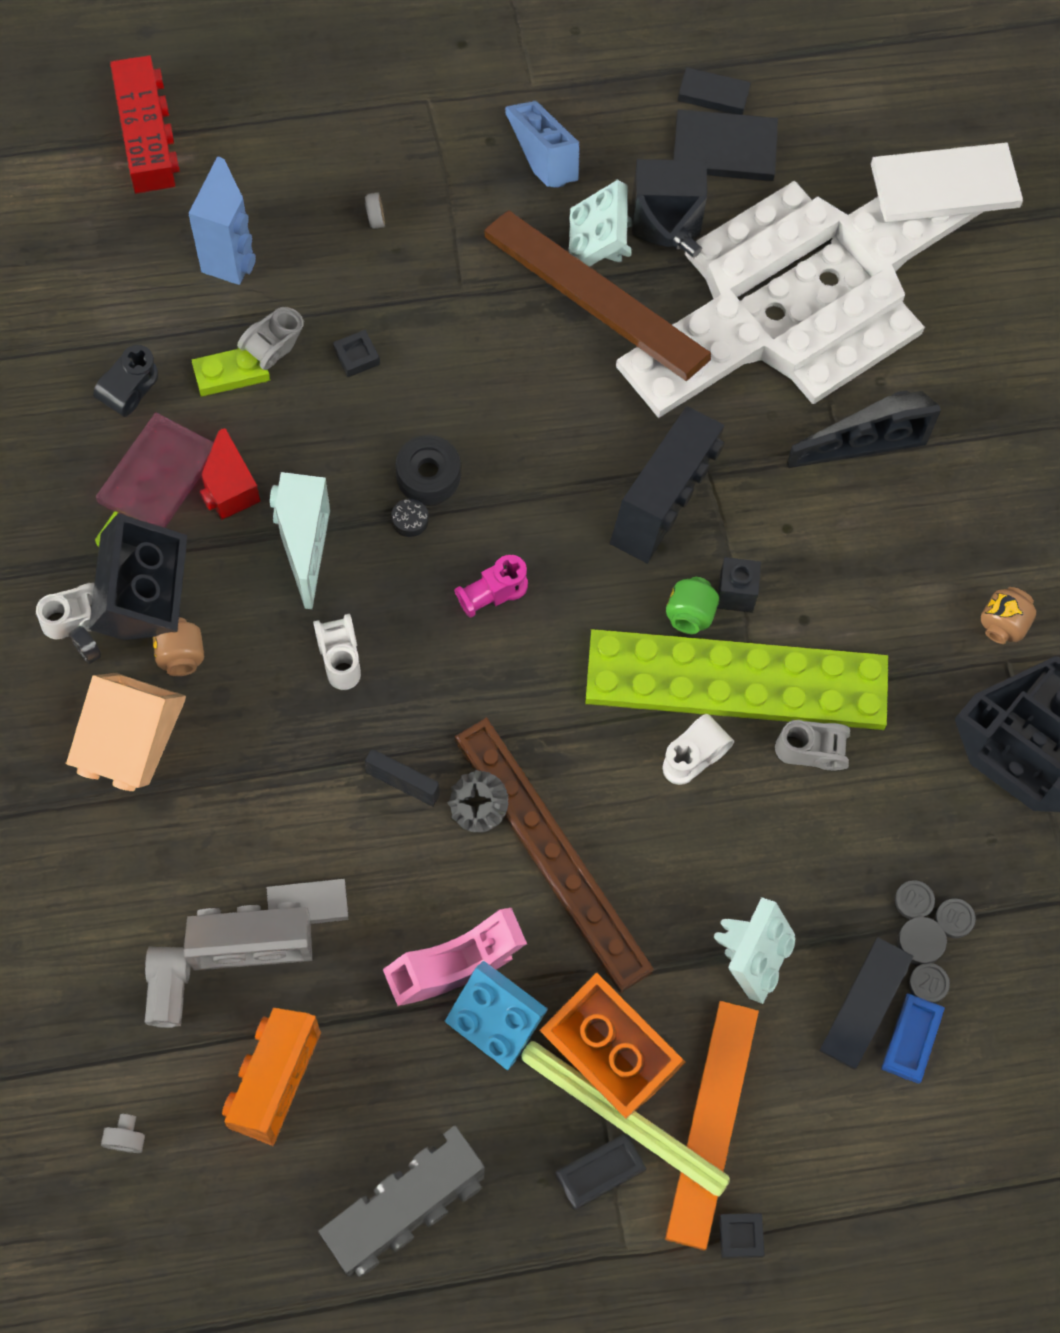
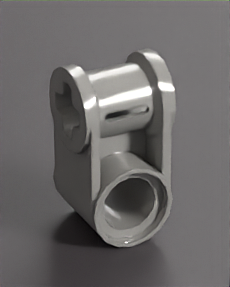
M277 308L260 322L251 325L239 339L237 347L242 351L247 350L261 362L260 367L263 370H268L281 357L292 350L303 328V318L292 308Z
M793 720L787 723L776 740L775 752L784 763L813 766L824 770H843L849 767V759L845 757L846 739L850 737V728L837 723L823 724ZM787 737L798 738L802 742L803 747H793L789 744Z

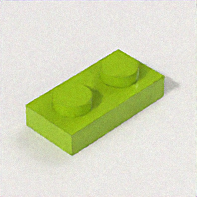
M235 349L192 359L201 397L270 381L268 370H263L260 367L261 362L247 350Z

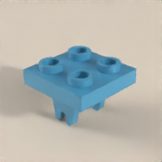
M483 960L473 971L444 1022L508 1070L516 1062L548 1009Z

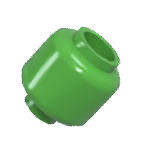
M692 577L691 579L678 581L673 587L666 606L667 617L670 619L672 626L683 633L696 634L699 631L708 629L712 624L719 605V595L711 587V583L704 578Z

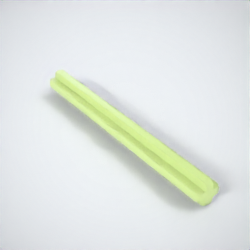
M531 1041L525 1047L521 1057L526 1064L715 1196H720L723 1193L730 1179L724 1172L636 1111L625 1119L580 1072L537 1042Z

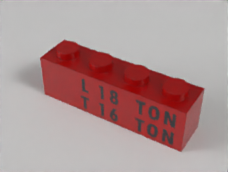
M151 55L111 61L129 171L135 194L176 187L173 173H178L180 170L176 151L169 152L168 145L175 143L171 123L164 124L163 117L169 116L166 96H159L158 93L159 89H164L161 69L153 68Z

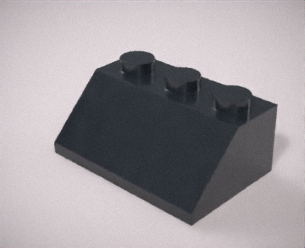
M117 513L100 535L89 630L122 640L156 637L164 633L177 632L187 535Z

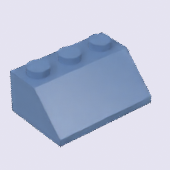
M217 156L188 214L201 272L240 285L245 274L251 273L256 259L255 254L252 252V235L249 234L248 229L249 216L245 212L243 197L224 158Z

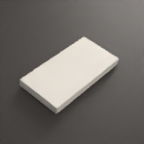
M1008 143L873 157L871 162L885 222L1020 208L1023 202Z

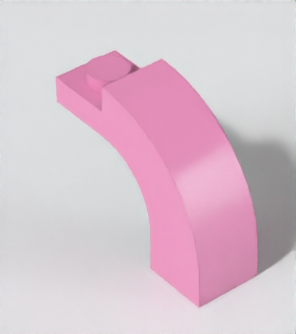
M512 908L500 909L464 935L432 948L406 952L384 968L383 971L397 1006L410 1004L466 985L475 968L483 960L494 969L500 968L513 959L512 954L525 946L527 942Z

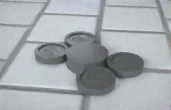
M912 880L902 884L895 894L897 910L902 916L911 919L900 930L897 945L901 950L913 955L911 964L918 966L909 978L911 993L916 997L936 1003L942 1000L948 993L950 981L945 970L933 963L942 956L946 949V936L950 938L966 936L973 929L976 917L973 908L967 902L961 899H949L939 906L936 911L935 920L927 918L926 916L929 915L935 904L934 894L925 883Z

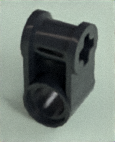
M143 345L128 347L111 369L99 379L93 392L94 397L123 417L130 415L158 379V370L154 364L152 352Z

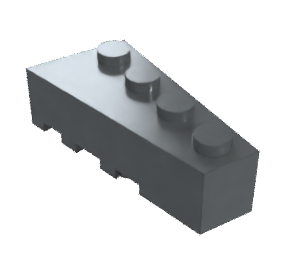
M456 1125L443 1134L448 1142L439 1149L435 1146L423 1149L413 1157L414 1160L408 1165L410 1170L404 1175L401 1171L392 1173L374 1189L375 1196L371 1199L367 1196L361 1197L318 1231L348 1277L354 1273H357L359 1278L364 1276L380 1263L377 1256L390 1247L393 1252L398 1251L414 1238L411 1232L424 1222L428 1227L434 1225L448 1214L445 1207L459 1197L464 1202L481 1190L482 1186L479 1182L484 1179V1165Z

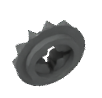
M475 770V772L461 775V779L451 787V798L447 803L451 808V818L462 829L478 833L486 832L495 828L503 820L508 808V794L504 784L497 776L489 772ZM478 790L479 796L491 799V802L479 805V811L476 813L475 807L466 804L465 801L469 800V798H474L475 791Z

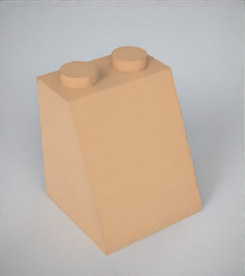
M118 673L93 675L66 764L77 767V774L87 778L99 779L101 775L113 779L112 785L123 790L135 791L136 787L140 788L149 785L186 696Z

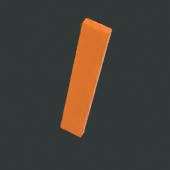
M720 1001L686 1147L723 1172L759 1011ZM681 1171L665 1240L705 1251L718 1196L706 1190Z

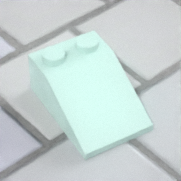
M281 472L279 486L273 485L270 495V507L274 508L273 522L279 525L281 539L305 609H312L330 514L326 478Z

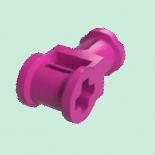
M516 555L502 556L496 561L494 566L481 572L482 579L465 588L460 586L455 588V594L467 616L470 618L475 616V611L492 602L495 606H498L507 600H516L525 595L528 589L526 564Z

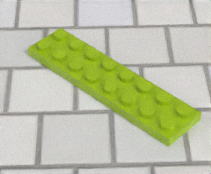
M591 629L585 704L786 722L801 720L823 724L837 723L848 727L884 730L887 725L888 655Z

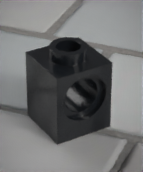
M724 557L719 575V605L717 609L753 613L759 592L761 561Z

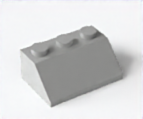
M299 902L277 904V909L261 910V906L258 905L240 906L237 908V913L221 914V909L216 908L198 910L197 916H187L184 958L194 971L313 961L309 910L307 907H300Z

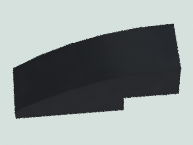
M877 937L819 1050L820 1052L854 1070L857 1068L914 957L913 955Z

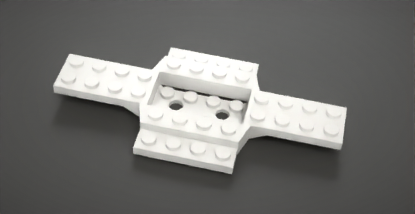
M793 181L695 241L702 247V251L697 257L692 258L685 252V256L706 279L713 300L676 322L673 326L710 351L711 361L687 382L638 347L617 359L616 367L658 418L743 364L760 360L789 377L809 401L815 404L923 333L925 327L903 303L905 293L895 271L907 260L982 212L885 222L879 196L847 215L819 197L811 200L803 189ZM832 238L831 244L827 245L823 250L800 262L796 267L773 279L751 295L744 297L743 300L740 301L737 298ZM831 272L838 277L839 282L834 286L824 285L820 281L819 276L822 273ZM777 306L784 311L785 316L781 320H771L766 316L765 310L768 307Z

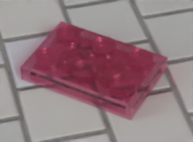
M155 412L96 495L97 502L114 512L116 511L120 514L165 528L201 477L214 442Z

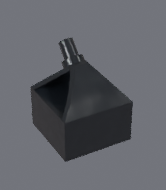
M637 159L632 194V234L654 244L665 247L674 246L678 250L682 248L692 258L697 257L702 251V247L693 238L701 234L707 200V161Z

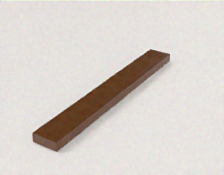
M508 210L484 229L487 240L686 382L711 361L710 351Z
M486 717L457 734L455 742L474 771L489 772L497 776L504 784L508 794V808L504 817L618 991L622 993L652 974L654 971L653 967L488 718Z

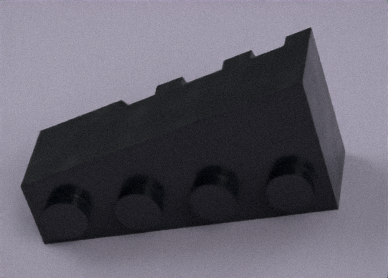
M688 406L685 407L623 498L610 545L647 564L649 563L665 534L670 531L675 523L681 507L685 508L694 491L693 487L696 483L700 484L703 481L710 466L708 462L710 459L716 461L725 444V441L720 439L724 424Z

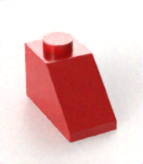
M226 428L219 430L201 475L205 489L201 490L200 494L208 510L210 511L215 508L220 519L223 520L261 501L257 484Z

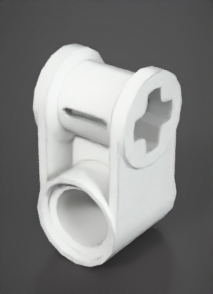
M87 583L71 590L46 595L38 602L36 614L41 629L46 636L55 640L63 639L69 636V632L79 626H83L87 631H91L89 630L90 605L93 599L94 583ZM54 613L64 614L57 621L47 620Z
M345 614L343 619L321 623L319 620L313 621L319 651L323 656L330 684L340 690L353 688L360 680L361 670L351 615ZM347 663L351 665V667L345 671H338L334 669L338 664Z
M705 714L698 718L687 731L667 747L666 758L662 767L663 774L671 783L677 785L686 784L710 764L715 763L724 756L732 747L734 740L709 714Z

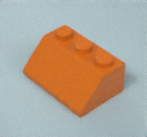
M598 973L540 1029V1032L625 1119L651 1098L686 1063Z
M273 1008L269 1018L265 1016L262 1018L255 1034V1039L259 1040L253 1055H246L239 1071V1077L243 1078L237 1093L231 1092L223 1107L222 1115L227 1116L224 1122L229 1129L274 1146L321 1035L316 1016L303 1012Z

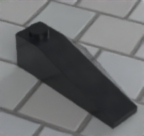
M909 391L896 392L792 445L787 461L788 467L794 468L924 446L927 444L941 412L939 404L923 391L912 393Z

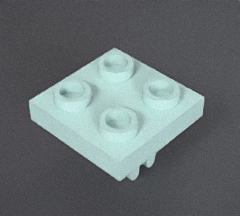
M616 180L570 208L569 253L587 266H591L603 258L621 262L622 255L626 257L631 256V248L627 245V227L632 226V219L627 215L628 185Z
M761 898L750 922L722 919L721 925L728 932L726 934L717 932L714 935L718 943L728 948L725 950V955L732 960L728 968L748 998L762 1004L768 992L771 993L775 989L779 979L778 971L784 958H788L791 955L795 945V934L777 903L765 898Z

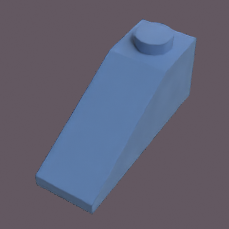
M537 101L507 106L506 115L533 172L547 187H561L568 182L579 180V142Z

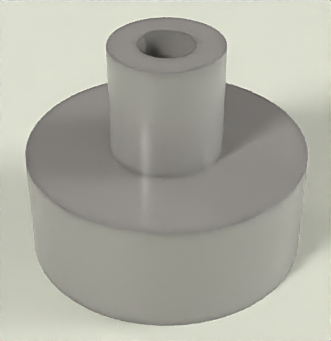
M120 1114L117 1128H104L101 1146L117 1151L141 1153L145 1135L134 1131L136 1116Z

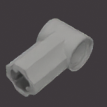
M148 947L145 965L146 981L149 982L145 1015L146 1025L161 1028L181 1026L184 986L189 981L191 966L184 958V948Z

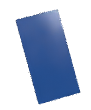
M907 993L904 997L881 1070L917 1084L922 1082L945 1007Z

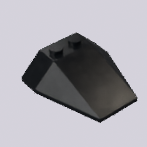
M1054 656L976 693L955 718L970 764L1033 811L1060 812V658Z

